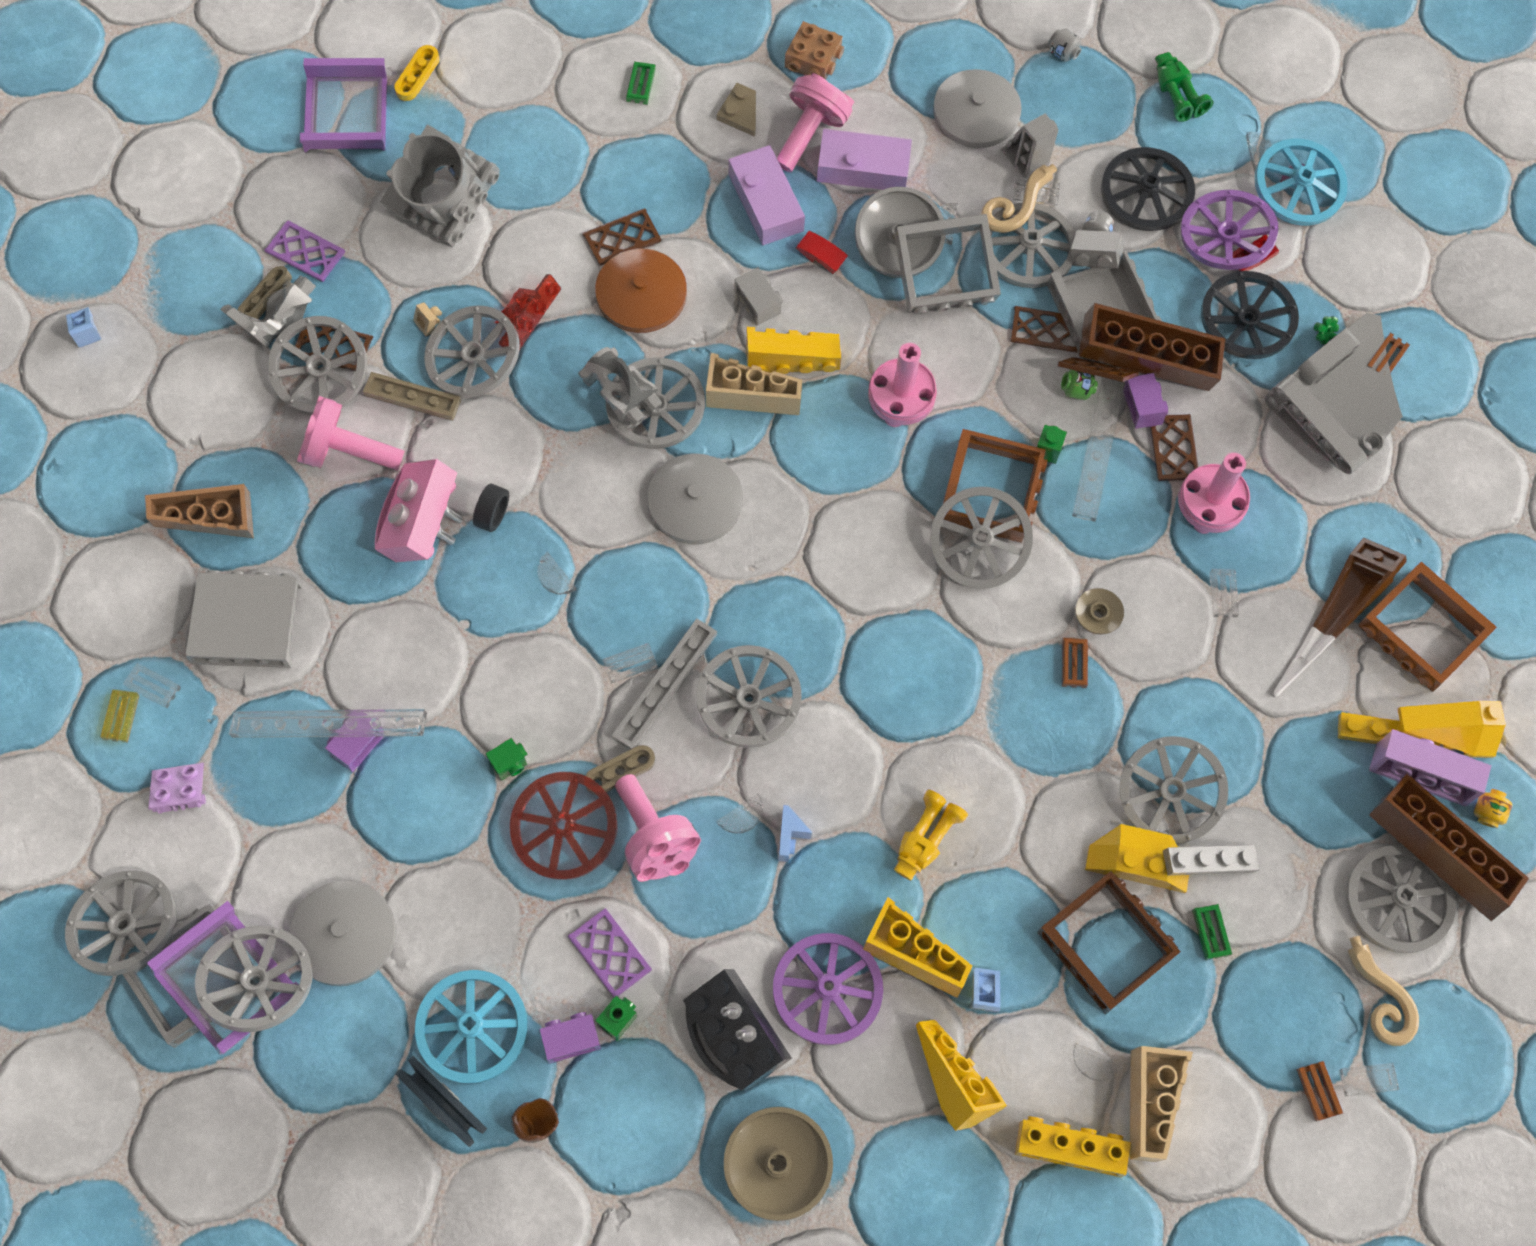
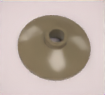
M1094 588L1084 592L1079 597L1075 607V614L1078 622L1085 630L1093 634L1104 635L1115 631L1121 625L1124 618V606L1119 597L1113 592L1103 588ZM1094 612H1100L1102 617H1096Z

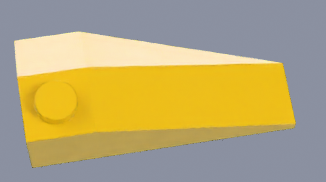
M1469 701L1397 708L1402 733L1419 739L1432 740L1443 744L1444 748L1449 750L1454 748L1472 758L1495 757L1506 726L1501 701Z
M936 1020L921 1021L916 1024L940 1107L948 1123L955 1131L971 1128L1007 1106L994 1084L987 1076L982 1079L972 1068L975 1063L970 1058L966 1059L956 1050L957 1043Z

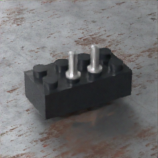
M734 969L722 970L683 999L686 1005V1022L689 1036L697 1054L710 1071L727 1084L740 1089V1091L749 1090L792 1059ZM696 1022L701 1028L709 1049L725 1066L728 1074L719 1069L706 1053L698 1035Z

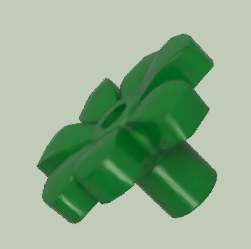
M1325 316L1322 323H1315L1313 329L1319 332L1316 335V340L1320 341L1321 344L1326 345L1337 336L1334 333L1339 330L1337 317Z

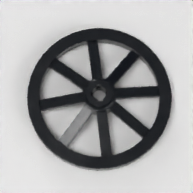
M1139 147L1124 151L1111 160L1102 177L1101 195L1109 212L1123 224L1139 230L1158 231L1170 228L1182 221L1185 211L1194 201L1195 183L1189 169L1176 156L1157 148ZM1139 158L1157 160L1152 172H1147ZM1130 161L1140 176L1115 170L1123 163ZM1164 163L1179 174L1166 177L1158 176ZM1110 179L1135 183L1136 185L1112 195ZM1183 182L1186 198H1182L1163 185ZM1139 193L1140 198L1132 215L1124 211L1116 203ZM1158 193L1180 205L1181 208L1173 215L1167 217ZM1147 198H1152L1158 220L1138 218Z
M1237 271L1222 276L1210 286L1201 305V320L1207 334L1221 338L1225 337L1218 331L1215 324H1237L1236 329L1229 338H1225L1224 351L1240 358L1262 359L1279 353L1290 343L1298 327L1299 312L1292 294L1276 279L1259 272ZM1245 282L1265 286V289L1253 305H1248ZM1237 283L1241 308H1238L1220 290L1227 285ZM1271 291L1278 295L1285 307L1260 312L1259 310ZM1213 297L1235 316L1211 315ZM1288 314L1289 318L1287 332L1261 322L1262 320ZM1255 328L1280 338V340L1270 346L1263 347ZM1243 331H1247L1254 348L1243 347L1234 342Z

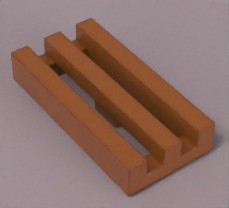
M1390 332L1367 366L1372 368L1390 342L1393 346L1376 371L1380 373L1398 347L1401 351L1389 366L1391 373L1410 344L1407 342L1403 344L1401 342L1402 339L1399 337L1395 339L1393 337L1394 334Z
M1063 638L1062 687L1069 685L1074 688L1077 686L1087 688L1088 639ZM1069 644H1072V679H1068ZM1077 645H1082L1081 680H1077Z
M1324 1061L1296 1069L1316 1122L1343 1114ZM1316 1069H1318V1072H1319V1074H1320L1321 1080H1322L1323 1085H1324V1087H1325V1090H1326V1093H1327V1095H1328V1098H1329V1101H1330V1103H1331V1106H1332V1108H1333V1111H1331L1330 1105H1329V1103H1328L1327 1097H1326L1325 1092H1324V1090H1323V1087H1322V1084H1321V1082H1320V1079H1319V1076H1318V1074H1317ZM1306 1072H1310L1316 1092L1323 1106L1324 1114L1320 1111Z

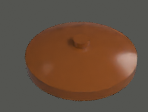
M632 249L619 253L602 267L595 284L596 301L603 316L614 326L633 333L653 332L671 324L682 312L687 298L686 279L682 269L669 256L651 249Z

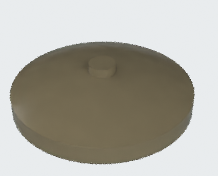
M786 1107L765 1108L746 1117L732 1132L724 1153L725 1179L735 1200L749 1213L771 1221L791 1220L809 1212L826 1193L833 1173L832 1150L823 1130L806 1114Z

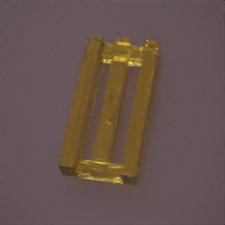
M112 690L100 736L103 740H120L128 743L140 696L137 692ZM121 696L122 700L117 713L114 731L110 733L118 699ZM130 698L122 733L120 734L128 699Z

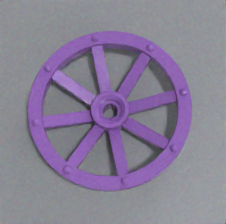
M1218 190L1199 197L1187 208L1181 223V238L1186 250L1199 262L1223 270L1243 269L1259 263L1272 251L1278 235V221L1272 208L1259 197L1239 190ZM1226 201L1225 221L1220 222L1206 206L1215 202ZM1233 201L1245 203L1252 207L1238 222L1232 221ZM1200 211L1215 229L1190 225V222L1194 215ZM1259 212L1264 216L1268 224L1266 227L1241 230ZM1190 233L1215 239L1198 247ZM1269 234L1267 241L1261 248L1241 239ZM1235 244L1252 254L1241 258H1233L1232 246ZM1219 245L1225 246V258L1207 253Z
M816 934L795 943L781 958L773 980L774 1003L784 1024L798 1037L819 1045L843 1044L860 1036L875 1020L883 999L882 975L873 956L863 950L864 947L857 941L839 934ZM831 944L826 974L821 971L805 951L806 949L816 945ZM838 946L847 948L861 958L860 961L839 975H834ZM798 955L817 978V981L784 977V974L791 961ZM867 966L871 974L874 992L844 986L842 982ZM831 983L833 989L831 991L826 990L824 984ZM782 986L815 989V992L791 1011H788L783 999ZM840 994L872 1001L867 1015L859 1024L840 997ZM820 999L822 1000L818 1031L815 1033L801 1026L794 1018ZM833 1001L851 1029L839 1034L826 1035L830 1002Z

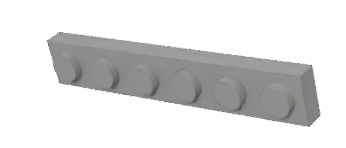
M699 619L694 621L611 735L612 739L629 750L638 745L717 636L716 630Z

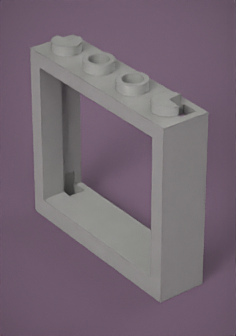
M987 214L897 226L894 236L908 313L925 314L930 309H937L940 312L949 310L951 306L958 305L959 308H968L973 306V303L981 302L982 305H987L988 303L995 302L1001 295ZM980 230L990 289L916 299L906 240Z
M211 904L205 905L201 909H195L192 916L185 921L176 922L171 936L161 951L210 915L216 908ZM226 926L219 930L223 937L231 933ZM232 946L231 949L233 950V952L235 953V955L237 956V958H238L239 961L241 962V960H240V958H239V956H238V954H237V952H236L235 947ZM133 952L128 956L129 958H131L139 952ZM147 963L136 970L123 974L168 1045L176 1048L200 1031L189 1017L173 1028L170 1026L137 975V972L146 967ZM245 993L216 1001L212 1004L219 1011L225 1013L237 1005ZM200 1008L199 1012L209 1023L213 1022Z

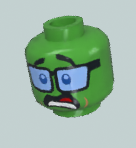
M1071 369L1069 372H1065L1061 381V389L1064 390L1067 397L1083 401L1089 399L1092 394H1095L1098 387V382L1095 381L1094 375Z

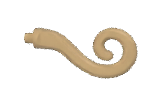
M1054 164L1048 167L1042 165L1032 172L1026 182L1022 208L1013 218L1009 219L1015 212L1014 205L1009 199L995 197L987 201L982 208L981 215L987 214L989 229L993 232L1007 233L1023 226L1034 210L1038 191L1053 180L1052 174L1057 171ZM998 207L1003 208L1002 217L1008 220L1001 221L995 219L992 216V211Z
M1360 936L1349 938L1352 948L1348 950V953L1356 970L1365 979L1390 994L1399 1003L1404 1014V1027L1402 1030L1394 1033L1389 1032L1384 1028L1382 1018L1387 1015L1392 1021L1399 1022L1401 1014L1394 1005L1380 1004L1371 1013L1370 1025L1372 1031L1385 1044L1391 1046L1406 1045L1414 1038L1419 1027V1014L1415 1002L1399 983L1377 967L1369 946L1362 944Z

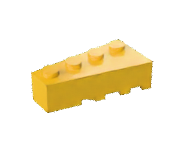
M747 327V366L752 367V365L761 367L762 371L769 373L775 371L781 374L789 372L810 373L812 371L833 372L840 370L841 349L839 334L809 332L807 335H802L797 330H789L788 333L783 334L776 333L775 329L766 328L765 332L755 331V327Z

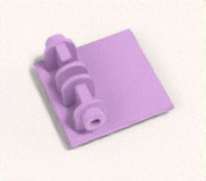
M204 763L152 770L149 810L152 809L153 812L162 814V812L178 811V805H180L181 810H185L186 804L188 808H200L202 804H206L205 794H202Z

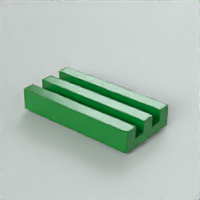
M634 61L626 102L635 100V103L639 104L642 101L643 104L648 105L656 64ZM638 68H642L637 93L633 94ZM647 69H650L645 93L641 95Z
M1219 904L1194 908L1192 913L1205 961L1231 956L1232 950ZM1209 911H1213L1223 951L1219 949ZM1201 913H1203V915H1204L1205 923H1206V926H1207L1208 934H1209L1210 941H1211V945H1212V948H1213V953H1211V949H1210V945H1209V942H1208V938H1207V934H1206V931H1205V927H1204V923H1203V920H1202Z

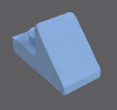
M89 307L66 315L68 331L78 347L101 340Z
M783 805L778 861L789 862V855L795 854L796 839H791V837L811 839L812 832L789 805Z
M974 968L972 974V997L969 1009L993 1013L1000 1012V971Z

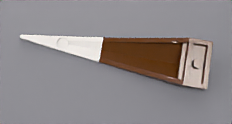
M1366 538L1359 542L1350 553L1328 599L1301 648L1274 690L1275 697L1279 696L1393 582L1394 576L1407 562L1406 555Z

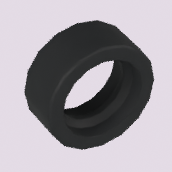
M488 484L483 489L476 503L473 513V524L489 532L495 531L507 510L510 497L509 491L495 484Z

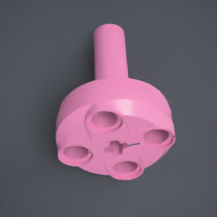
M817 74L798 77L789 93L791 100L804 111L777 157L781 168L790 173L795 168L821 122L833 127H842L852 113L853 99Z
M914 343L903 344L899 349L898 358L880 365L869 383V403L874 412L891 427L917 423L928 416L934 408L937 394L936 382L930 370L919 362L921 350ZM876 384H882L885 387L879 388ZM925 397L928 398L929 401H923L920 398ZM896 410L900 414H893L891 411Z
M319 396L313 415H311L297 462L321 469L330 447L398 471L405 452L404 450L336 427L342 405L334 400Z
M1230 453L1224 458L1221 465L1207 464L1200 466L1192 471L1178 491L1180 510L1186 520L1199 533L1207 534L1209 532L1221 533L1229 531L1236 527L1247 513L1250 503V491L1247 483L1241 476L1246 467V461L1242 455ZM1187 488L1193 489L1196 493L1188 491ZM1232 505L1238 506L1240 510L1234 509ZM1202 516L1209 518L1211 522L1205 521Z
M634 775L623 776L616 782L615 788L639 829L628 841L625 848L627 863L638 881L644 882L650 879H661L683 873L689 867V862L696 854L701 842L695 827L686 817L681 815H669L659 818Z

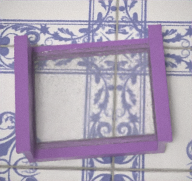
M304 58L303 66L307 77L304 133H300V143L303 145L304 152L310 149H382V151H385L387 107L385 59Z
M228 901L147 962L154 977L220 1055L226 1053L250 1032H237L223 1028L204 1013L195 991V976L201 959L214 943L233 931L246 928L237 918L233 906ZM256 939L243 941L242 944L252 966H258L264 948ZM234 946L223 952L214 962L239 973H243L245 970ZM272 958L269 961L266 972L277 966V963ZM209 971L206 991L209 994L241 983ZM285 973L271 980L272 982L299 985L296 981L293 983ZM266 991L274 1011L279 1010L294 995ZM245 993L216 1001L212 1004L222 1013L231 1016ZM253 997L241 1019H255L267 1016L258 997Z

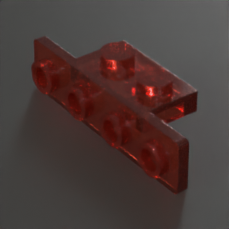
M546 274L535 290L519 288L513 294L507 306L501 311L508 317L518 333L519 350L561 291V287L551 274ZM507 331L499 341L501 347L509 346Z

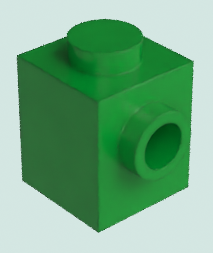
M1044 425L1037 447L1046 449L1044 459L1048 462L1056 464L1067 431L1057 426Z
M512 737L486 753L489 763L501 781L510 775L514 777L520 774L527 765L525 756L528 754L520 742L516 744Z
M615 996L595 1020L596 1024L618 1041L638 1017L637 1012L634 1011L636 1006L626 997L621 1000Z

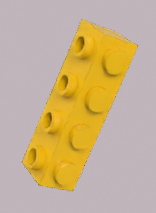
M1028 1116L1027 1120L1023 1119L1019 1123L1015 1155L1116 1177L1127 1175L1131 1142L1123 1141L1124 1136L1107 1133V1137L1096 1135V1130L1090 1128H1081L1080 1131L1070 1129L1069 1124L1054 1122V1126L1043 1123L1044 1119Z

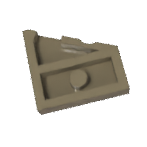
M736 83L718 111L717 120L755 136L756 91Z

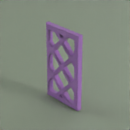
M289 220L267 248H265L266 253L321 282L325 281L326 277L345 253L343 248ZM290 228L299 232L297 236L286 238V232ZM310 238L318 242L319 246L306 248L304 239ZM301 240L303 249L289 252L288 243ZM284 244L286 253L279 254L273 249L277 245ZM332 249L337 253L334 257L326 259L324 250ZM321 251L322 260L309 262L307 253ZM304 254L306 263L298 264L291 260V257ZM324 265L325 268L321 275L311 270V267Z
M606 908L568 935V938L613 998L615 996L619 997V995L652 971V968ZM604 916L612 925L611 932L596 930L597 922ZM582 933L591 934L589 948H583L576 937ZM595 934L610 936L608 951L593 949ZM614 937L622 938L628 946V953L612 951ZM592 953L608 955L605 970L598 969L592 961ZM612 956L627 958L625 972L609 971ZM631 958L638 959L644 967L640 973H629ZM609 975L624 977L623 985L616 991L608 982Z

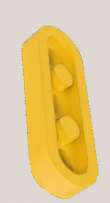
M421 46L396 81L394 88L400 100H413L439 63L438 50L434 46Z

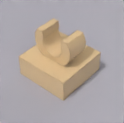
M423 302L416 305L413 321L425 336H429L435 329V325L440 323L437 316L442 315V312L437 306L429 309Z

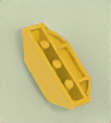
M1120 824L1089 845L1085 865L1086 871L1104 875L1112 871L1114 875L1121 879L1181 893L1187 892L1189 875H1167L1163 850L1178 847L1172 835Z

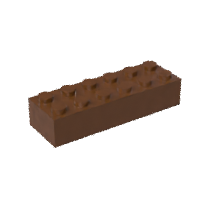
M1094 303L1084 315L1079 356L1143 374L1154 373L1155 377L1210 391L1221 380L1225 338Z
M1407 773L1386 793L1369 814L1372 819L1389 832L1398 842L1404 845L1490 921H1493L1511 906L1529 880V877Z

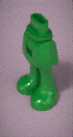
M1170 52L1155 57L1159 87L1162 92H1169L1175 107L1173 114L1176 120L1181 122L1188 121L1192 114L1195 118H1198L1212 108L1214 101L1208 94L1199 96L1196 93L1191 82L1192 74L1181 61H1178L1177 57H1173ZM1179 88H1182L1188 101L1183 99Z

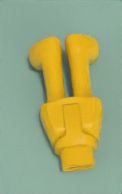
M930 789L924 794L925 810L912 832L905 831L898 852L897 860L899 862L894 868L896 873L909 881L913 879L916 872L920 873L921 869H925L938 857L940 852L937 847L947 831L954 824L963 823L968 816V813L960 806L949 803L929 838L926 839L924 837L925 833L946 804L943 796Z

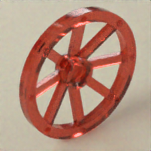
M555 772L542 776L532 782L518 797L510 818V837L518 857L532 871L555 880L580 878L598 868L610 854L618 831L616 809L608 793L591 778L574 772ZM558 782H570L562 810L559 811L546 786ZM578 784L588 787L599 797V799L569 814ZM537 792L540 793L552 815L551 818L523 812L529 800ZM604 806L608 823L607 831L576 824V821ZM521 820L549 826L547 830L526 845L523 844L520 831ZM561 820L566 821L564 829L558 828V823ZM574 832L605 839L602 847L591 860L588 859L575 839ZM555 835L549 868H546L537 863L529 855V852ZM563 838H566L582 866L570 870H557Z

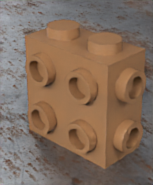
M803 21L785 53V68L803 75L817 74L826 80L828 75L833 74L836 60L841 59L843 55V36Z

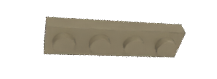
M375 372L370 373L363 390L364 396L451 421L454 420L461 403L459 396Z

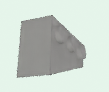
M1043 114L1023 125L1014 135V138L1010 139L1007 142L1008 144L1000 150L1027 181L1032 172L1042 165L1049 166L1059 129L1053 120H1050L1046 114Z

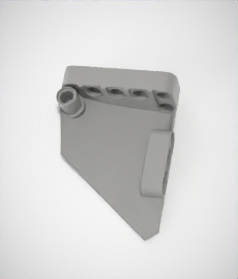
M1371 313L1364 314L1350 327L1345 328L1301 364L1297 371L1292 375L1289 374L1275 385L1264 398L1267 406L1306 445L1330 464L1348 475L1352 474L1383 447L1384 440L1403 417L1394 390L1388 361L1380 373L1376 371L1387 354L1386 348L1372 368L1367 366L1384 342L1381 316ZM1366 442L1370 443L1372 448H1369Z

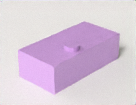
M823 129L817 182L881 190L891 187H906L912 139Z
M770 145L729 159L728 175L762 246L804 231L805 215Z
M1392 729L1376 744L1369 771L1397 782L1407 773L1429 793L1466 807L1484 794L1492 765L1434 745V742L1431 740L1418 739Z

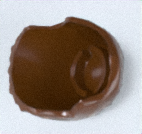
M538 1098L531 1102H524L515 1110L511 1117V1126L514 1134L520 1140L527 1143H536L548 1138L556 1130L559 1119L554 1106L546 1099Z

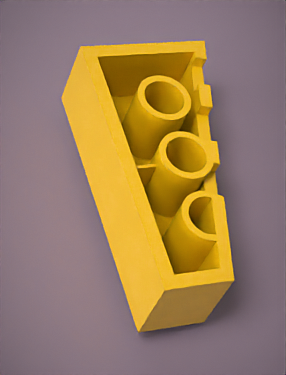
M887 897L863 950L869 952L873 957L957 998L967 980L972 965L947 944L941 943L930 930L920 926L913 920L914 917L906 911L903 912L895 905L893 900Z

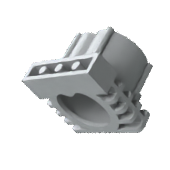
M427 124L421 135L416 136L414 133L409 135L410 139L404 146L403 156L394 162L391 170L387 171L386 174L392 180V183L380 202L388 210L407 221H411L449 245L455 246L456 243L462 240L468 223L470 224L474 220L479 205L485 202L488 190L498 181L500 169L496 164L487 161L484 157L454 142L450 137ZM447 165H456L461 168L459 182L449 196L436 203L423 204L422 192L433 183L434 172L437 168Z

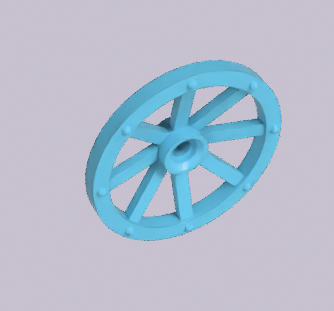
M1293 138L1277 142L1265 151L1255 169L1254 181L1259 198L1272 208L1276 217L1291 224L1310 226L1327 221L1340 209L1347 195V177L1340 161L1327 148L1307 139ZM1291 149L1309 152L1305 166L1301 165ZM1282 152L1294 169L1269 163L1268 161L1275 154ZM1316 155L1325 161L1330 168L1314 171L1312 166ZM1265 170L1291 178L1267 188ZM1335 176L1337 193L1317 179ZM1292 186L1295 191L1285 209L1271 195ZM1313 187L1334 201L1330 208L1320 212ZM1302 192H1306L1312 215L1293 213Z
M480 970L461 971L438 982L421 1002L415 1021V1038L422 1058L438 1075L461 1084L486 1082L508 1070L522 1052L528 1032L526 1009L517 991L500 976ZM475 981L490 983L500 988L498 992L475 1012ZM466 982V1012L463 1013L442 993L454 985ZM506 995L511 999L517 1013V1019L483 1020ZM436 1000L458 1019L457 1022L426 1025L429 1011ZM468 1021H474L476 1023V1025H474L473 1028H471V1030H468L466 1028V1023ZM518 1028L514 1044L508 1054L484 1032V1029ZM458 1031L435 1059L429 1049L426 1034ZM464 1038L467 1042L468 1073L456 1072L443 1066ZM477 1038L501 1059L495 1066L481 1072H477L475 1039Z

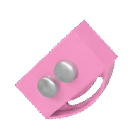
M438 459L405 463L392 484L382 507L375 533V550L394 562L428 560L434 553L433 543L436 536L449 545H453L455 538L443 531L440 523L443 515L457 524L462 522V516L451 510L447 503L450 494L456 487L454 481L457 472Z

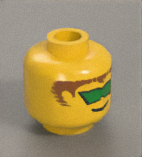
M1491 789L1490 793L1484 792V794L1478 797L1473 812L1478 818L1477 822L1492 828H1498L1499 825L1506 824L1513 805L1509 799L1505 798L1506 793Z

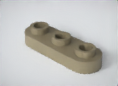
M285 266L273 268L238 307V311L250 317L260 319L261 315L266 311L270 296L282 289V285L285 282H291L292 275Z
M639 745L591 769L584 778L587 791L593 795H602L614 789L616 782L623 776L634 775L637 777L649 771L655 764L654 751L646 745ZM646 757L647 762L642 764L638 762V759ZM622 768L625 772L622 775H618L615 773L616 770ZM601 780L602 784L597 787L593 785V782Z

